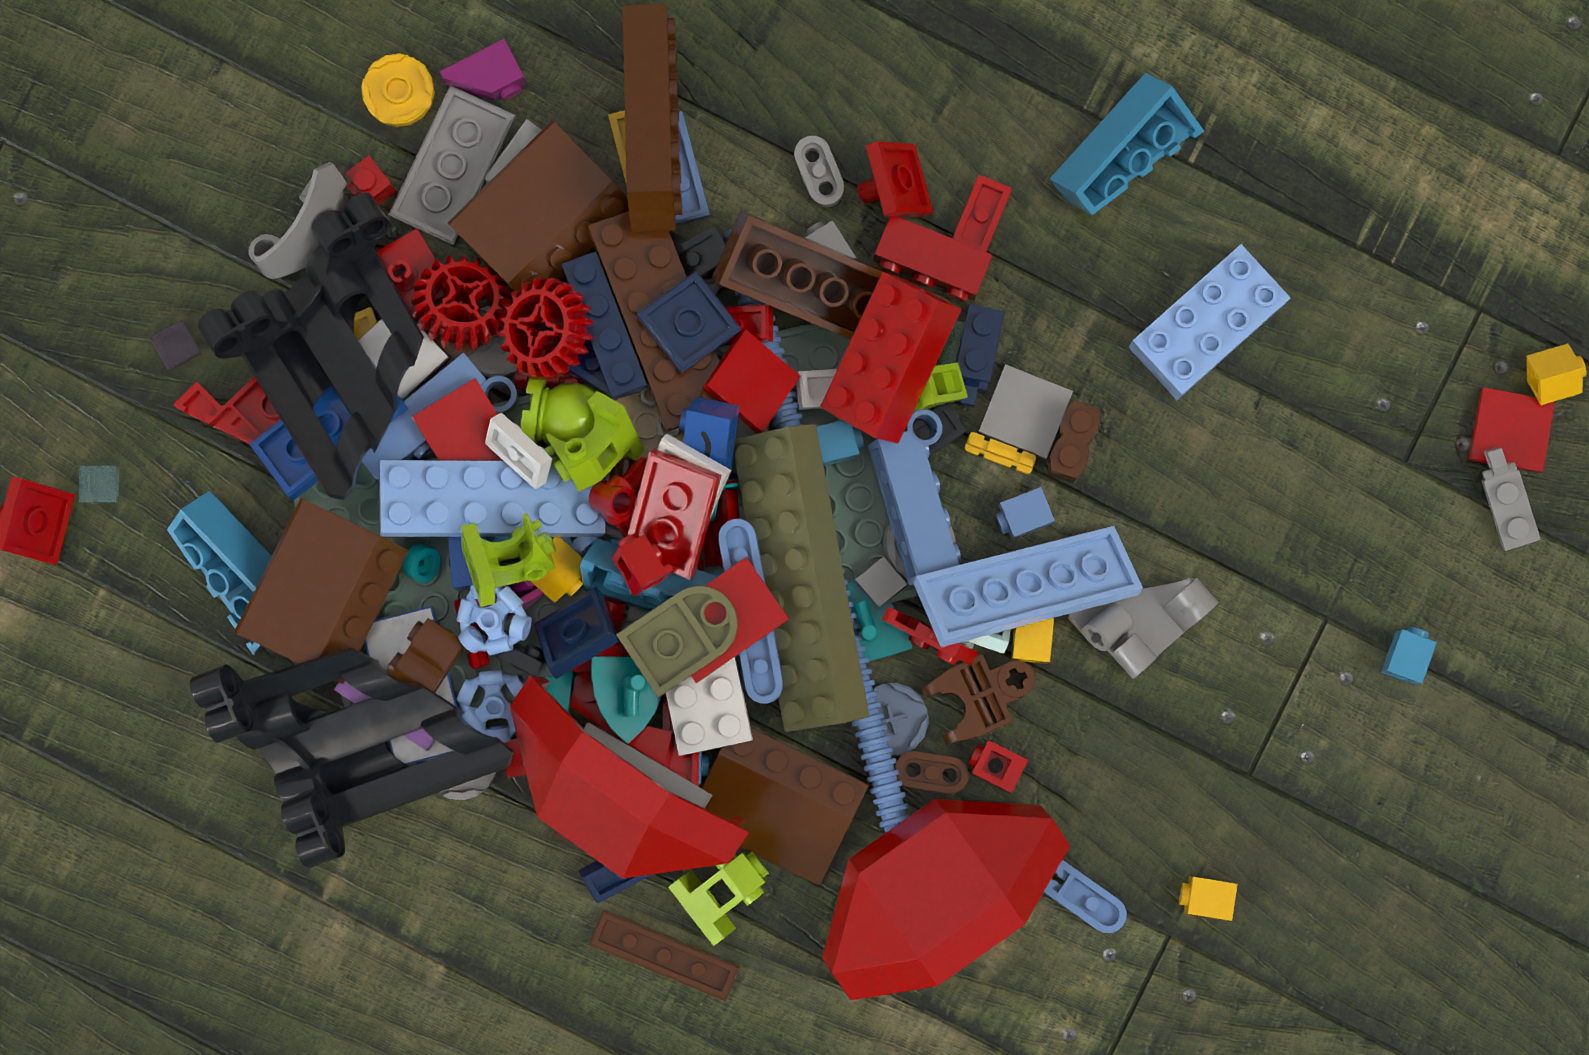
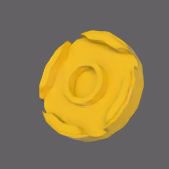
M400 53L385 55L373 62L361 86L363 101L371 115L383 124L395 127L411 125L422 119L431 108L435 95L433 79L425 65L415 58Z

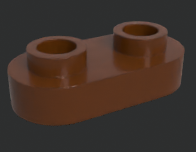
M909 751L901 755L895 764V770L898 769L900 773L896 775L897 780L902 781L903 786L912 789L954 794L966 786L969 777L966 765L960 759L950 756ZM909 763H916L920 767L918 776L910 777L906 773V767ZM950 768L956 772L954 782L948 783L944 781L942 774L945 769Z

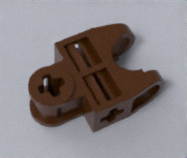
M983 654L976 656L972 665L963 662L950 668L922 688L921 691L925 698L940 692L941 696L952 694L963 702L965 714L962 721L955 725L957 729L942 735L945 743L951 744L980 737L1013 722L1006 704L1027 695L1035 684V675L1027 663L1018 660L1010 661L990 670ZM971 666L982 692H979L968 667ZM1010 670H1015L1017 674L1023 673L1026 679L1021 682L1022 689L1017 690L1015 685L1008 686L1006 684V680L1010 677ZM984 697L996 721L995 724L993 723V720L988 712V709L982 699Z

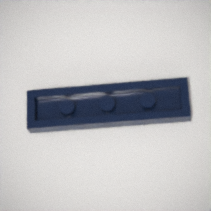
M597 252L563 263L562 268L568 283L574 287V291L580 292L584 296L582 303L587 304L591 308L585 315V318L592 319L594 324L587 327V333L594 337L590 339L612 399L618 400L647 389V383Z

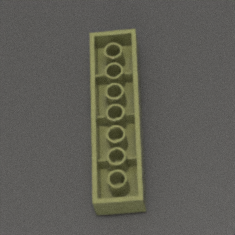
M816 424L790 426L735 439L734 458L745 518L754 527L757 534L766 585L789 617L787 622L774 630L784 681L783 691L778 697L784 732L868 718L870 716Z

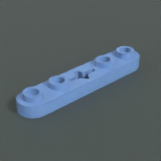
M743 519L727 521L719 532V545L724 572L747 557L766 584L758 538L754 527ZM772 631L739 654L746 691L752 700L758 703L775 701L783 691L784 681L775 632Z
M1062 860L1055 874L1063 880V884H1059L1051 879L1044 893L1098 931L1113 933L1123 927L1127 917L1124 904Z

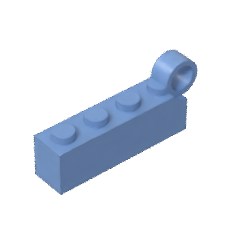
M463 352L404 401L409 409L389 424L376 452L374 453L372 449H369L362 459L363 464L379 481L380 460H412L414 457L420 460L428 455L432 450L411 416L473 378H476L486 396H488L489 390L495 385H505L510 388L511 398L509 402L501 407L493 406L497 414H508L516 407L518 391L511 380L503 376H494L486 380Z
M927 409L917 410L912 414L898 444L877 439L867 445L909 586L914 585L913 582L918 575L958 566L961 563L960 550L957 544L952 542L949 532L951 525L950 516L946 508L942 507L938 495L940 492L939 479L931 471L928 461L930 455L929 446L939 440L942 434V423L934 412ZM915 419H922L928 424L930 428L928 440H922L915 435L913 431Z

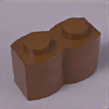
M1073 401L1067 408L1059 426V440L1051 450L1048 458L1047 471L1049 476L1073 483L1083 472L1089 457L1088 444L1095 436L1100 424V411L1098 408L1077 401Z
M427 618L424 623L418 621L407 637V640L411 642L404 654L397 652L386 670L406 683L416 681L436 693L465 647L461 644L457 635L434 620Z

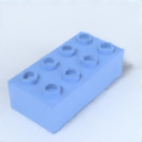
M1240 244L1140 333L1128 348L1176 400H1179L1288 302L1290 296L1245 247Z

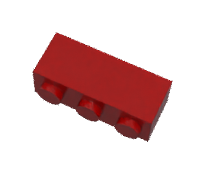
M890 216L875 251L874 261L879 262L878 267L885 272L898 275L901 271L913 276L912 281L922 287L932 289L933 285L947 290L946 295L960 302H966L967 298L975 301L993 255L903 218Z

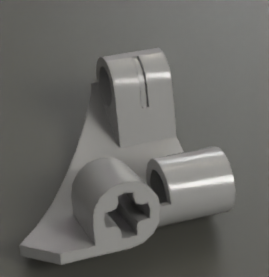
M328 162L314 169L312 178L299 196L304 204L296 219L281 239L273 235L264 234L251 242L248 254L267 278H280L305 268L313 252L320 246L316 235L312 231L314 220L327 211L336 210L340 213L344 211L346 203L350 200L343 191L347 183L333 163Z
M1188 578L1179 582L1143 588L1138 596L1068 614V619L1095 648L1101 651H1108L1130 677L1134 679L1176 639L1211 611L1219 601L1198 578Z

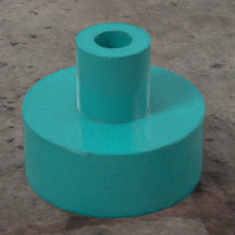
M423 543L416 544L407 549L409 551L403 562L405 575L419 583H426L433 579L440 568L441 558L439 552Z

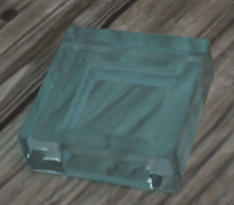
M80 466L79 503H118V466Z

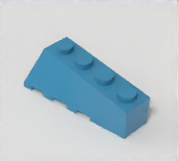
M1145 73L1051 176L1050 181L1067 202L1093 215L1127 190L1128 183L1137 176L1144 177L1153 170L1152 165L1165 155L1171 157L1181 149L1180 144L1190 136L1195 139L1204 130L1173 86Z
M208 491L183 507L167 531L193 569L202 570L206 576V588L213 598L218 595L231 612L227 618L236 629L272 555ZM251 640L246 643L253 655L263 647Z
M597 538L580 564L585 591L597 587L604 597L648 611H652L686 588L705 586L723 574L717 571L709 574L699 571L697 567L695 576L689 580L671 573L665 581L633 596L612 560L613 555L619 548L618 542L620 540L610 538L604 541Z

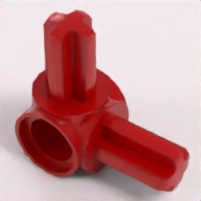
M645 457L639 458L621 477L614 475L609 481L601 480L593 485L589 493L590 507L594 511L602 513L609 524L616 525L624 538L628 536L638 497L636 492L640 489L647 463V458Z

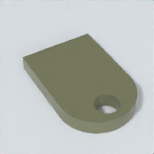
M694 586L680 591L616 635L657 697H660L717 659L731 647L738 631V616L732 602L722 592L710 587ZM713 602L721 603L726 609L725 620L717 625L711 624L705 616L707 606Z

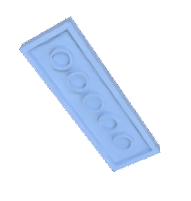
M380 460L379 462L380 537H461V526L476 523L480 537H512V532L523 526L524 513H527L532 521L539 519L542 524V528H539L541 533L547 531L551 537H604L605 518L602 513L596 512L590 507L589 493L593 486L578 492L571 479L564 483L552 463L546 483L535 490L505 461Z
M1114 526L918 575L913 582L941 647L1138 596L1143 590Z

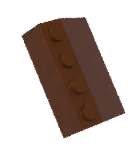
M552 120L448 224L481 260L493 270L495 275H499L511 292L515 290L522 291V283H533L534 279L537 278L560 280L565 275L562 268L563 263L585 256L594 247L588 232V225L628 212V198L601 168Z
M300 498L234 633L299 664L348 648L360 651L409 550ZM343 678L335 680L341 684L345 682Z
M751 728L752 741L723 746L702 788L712 794L705 809L727 820L740 816L744 819L740 826L749 832L741 844V848L753 852L755 855L820 886L869 785Z

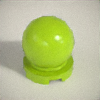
M532 376L529 378L526 393L531 394L529 411H522L521 430L534 443L538 445L544 442L547 446H550L545 436L547 433L561 441L568 442L573 438L583 439L591 432L595 419L587 401L595 393L592 388L579 383H561L550 390L547 387L546 378Z

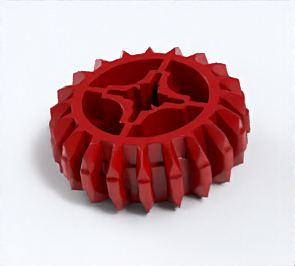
M465 254L460 257L459 262H455L449 255L445 260V265L435 260L432 263L431 270L424 268L421 272V279L415 281V292L411 297V304L415 306L412 312L414 319H419L418 327L420 331L429 330L428 338L430 341L438 337L442 338L441 345L443 348L449 342L455 343L457 351L462 349L463 343H467L474 350L477 347L478 340L487 346L491 340V335L498 337L497 333L504 326V323L500 322L498 318L507 314V310L502 304L510 302V299H507L510 291L508 286H502L503 280L499 275H493V270L489 266L485 268L480 267L481 260L479 257L473 263H469ZM441 288L444 292V299H442L440 305L435 307L432 296ZM487 298L490 310L481 317L478 313V306L481 305L482 300Z
M537 278L534 279L533 283H522V291L515 290L511 292L513 303L506 302L502 304L507 310V314L498 318L500 322L504 323V329L497 334L505 338L506 341L500 348L505 352H510L507 357L510 363L517 364V369L520 372L529 373L532 377L554 378L557 377L558 373H569V365L576 366L580 364L577 354L589 352L584 346L585 340L594 338L590 333H587V327L594 324L592 319L585 318V315L591 308L587 304L582 303L584 296L580 292L574 291V287L571 284L562 283L558 279ZM543 325L547 327H552L554 330L548 331L544 329H539L537 326Z

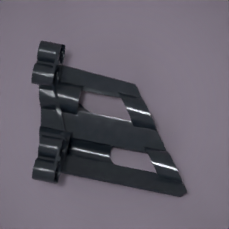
M368 192L352 197L346 203L343 212L340 213L336 210L327 211L314 220L312 231L316 235L320 246L313 252L307 262L306 275L287 292L284 293L280 289H274L262 296L258 291H247L233 301L230 310L227 311L220 308L212 310L205 314L198 323L200 332L217 358L243 357L327 495L339 500H345L356 485L357 472L367 451L372 449L374 453L376 452L399 405L397 393L402 378L409 367L415 365L424 339L422 332L375 249V245L388 232L390 222L372 194ZM365 295L392 334L383 347L377 367L374 366L354 334L355 313L359 302ZM330 386L334 388L351 415L340 434L337 446L334 445L313 411V407L319 397Z
M353 648L245 681L227 664L193 676L190 680V690L195 702L206 710L205 726L213 741L220 743L237 737L246 747L252 750L259 749L275 771L274 785L278 795L284 802L281 805L283 822L289 832L296 834L297 855L301 863L308 869L344 856V826L508 768L514 755V751L498 737L488 736L470 726L462 717V714L465 712L416 681L406 683L385 671L378 660ZM343 678L358 691L371 697L333 712L321 711L305 706L292 698L294 695ZM424 729L433 739L454 751L420 764L409 766L394 757L387 750L384 742Z

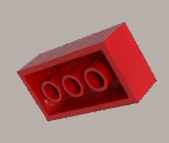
M882 272L820 407L874 438L898 444L962 309L906 279Z

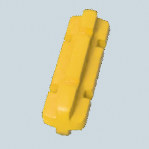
M975 432L970 433L965 445L967 453L978 456L979 453L983 454V459L1007 468L1015 466L1016 471L1026 475L1032 472L1036 461L1034 454L1024 450L1022 453H1019L1016 447L991 438L989 441L984 440L985 436Z

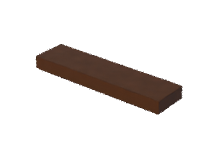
M605 910L602 911L589 942V945L723 1001H726L740 968L736 964Z

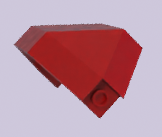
M529 676L509 707L536 814L540 820L621 878L728 864L735 859L733 856L749 834L747 830L740 826L744 819L736 816L731 820H727L666 790L588 734L546 690L551 681L545 677Z
M933 799L848 859L822 959L850 1000L939 986L1025 925L1070 845L1053 818L1041 805Z

